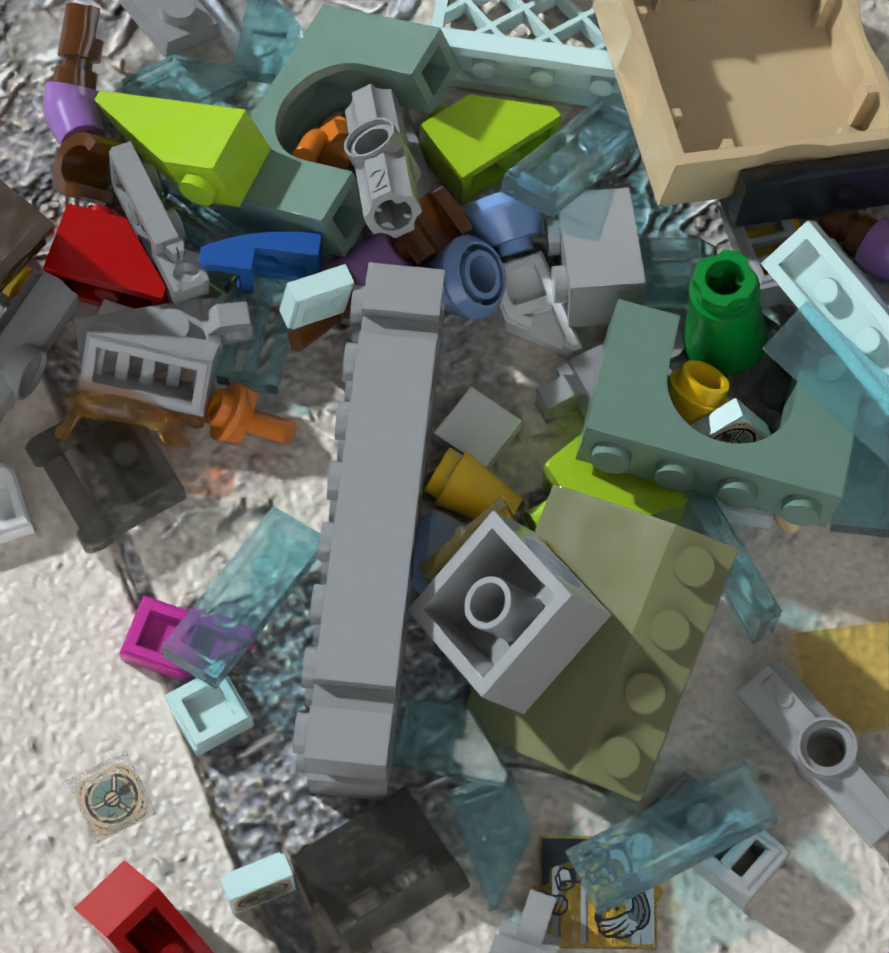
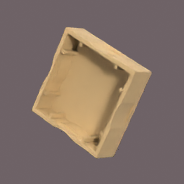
M594 0L593 9L658 207L732 197L741 170L889 149V80L882 62L876 56L865 35L858 0Z

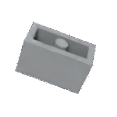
M630 188L556 193L555 218L545 219V243L548 256L558 255L559 266H552L551 269L552 293L555 304L565 303L568 328L609 325L618 299L644 306L646 280Z

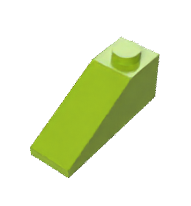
M99 91L94 99L120 136L126 142L131 141L135 150L147 161H151L153 166L177 187L188 200L198 205L210 206L214 203L240 207L271 150V147L246 109L108 91Z

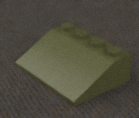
M553 484L535 533L609 611L611 616L524 714L482 698L472 688L457 727L641 802L738 556L739 549L674 523Z

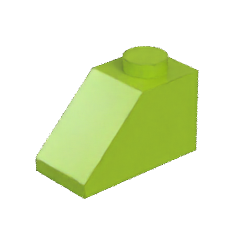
M469 94L452 105L450 103L442 104L436 107L433 114L429 113L424 122L420 124V147L425 162L462 207L559 145L561 114L553 106Z

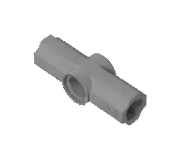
M369 84L352 92L351 104L345 110L349 135L344 142V150L355 167L363 216L369 229L373 234L384 233L397 238L415 230L414 222L422 212L417 188L421 169L410 153L401 106L392 89L383 90Z
M45 271L43 273H31L0 318V422L16 398L24 400L35 390L47 367L49 349L80 305L78 294L69 289L62 280Z
M781 658L768 664L750 679L737 693L736 698L790 757L800 778L808 784L815 786L871 849L889 834V778L857 744V738L851 727L841 719L834 718ZM816 738L831 739L838 744L842 751L843 759L841 763L833 767L817 765L808 755V743Z

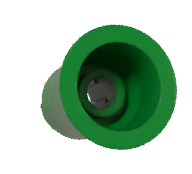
M724 249L715 256L703 257L697 264L689 285V307L681 329L685 345L684 352L690 360L705 362L718 369L723 375L742 372L757 363L766 350L769 337L767 323L761 309V287L758 276L749 266L748 258L737 251Z

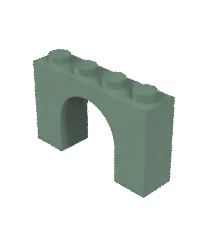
M323 4L251 116L271 147V150L240 207L214 204L227 225L231 228L250 233L322 234L323 252L345 258L366 224L356 177L352 171L303 160L292 154L307 132L314 129L330 114L349 106L352 101V92L369 84L383 90L392 89L401 107L433 114L460 69V65L441 28Z
M618 299L606 333L575 459L591 463L595 468L606 473H628L653 480L659 486L668 490H689L715 497L723 504L733 508L745 509L751 507L780 515L784 520L795 525H817L826 528L843 498L863 385L845 363L840 359L804 350L788 384L779 430L767 438L751 443L736 444L718 441L703 435L691 427L677 412L668 392L667 374L680 316Z

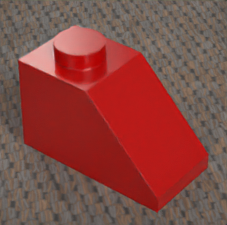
M67 203L43 265L45 272L62 280L69 289L78 294L80 302L101 307L104 299L133 309L169 303L166 286L127 218L121 217L117 212L105 206L90 205L85 208Z
M125 860L74 907L113 953H214L162 891Z

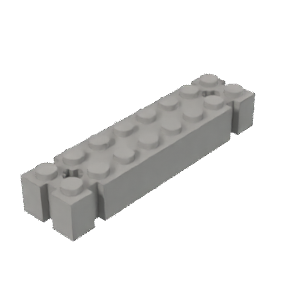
M368 262L365 286L354 285L350 311V322L354 323L352 343L346 342L342 378L343 381H346L344 401L338 402L335 421V440H338L337 461L330 462L327 480V500H330L329 522H322L319 540L318 560L322 562L321 583L326 585L314 584L310 609V624H314L313 645H318V649L306 647L302 668L301 686L305 688L304 706L310 708L309 713L297 712L293 736V753H297L296 771L308 773L309 793L387 802L389 798L394 740L410 613L407 609L411 606L413 593L412 566L415 554V538L419 518L422 516L436 398V383L444 329L445 270Z

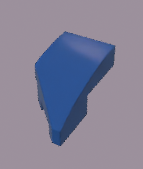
M264 232L226 238L201 246L198 266L207 272L221 271L232 273L238 277L236 288L250 295L254 293L257 276L294 281L322 272L324 265L322 234L308 232Z

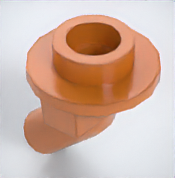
M334 115L321 121L316 129L310 130L303 136L292 155L303 160L346 170L351 163L344 150V142L349 135L346 118Z
M237 381L230 383L225 389H217L210 398L205 411V422L210 425V436L218 442L225 441L241 444L245 433L289 445L295 437L297 426L295 421L256 410L255 405L258 394Z

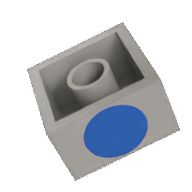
M494 510L407 609L482 698L522 714L530 708L611 616L609 611L534 531Z

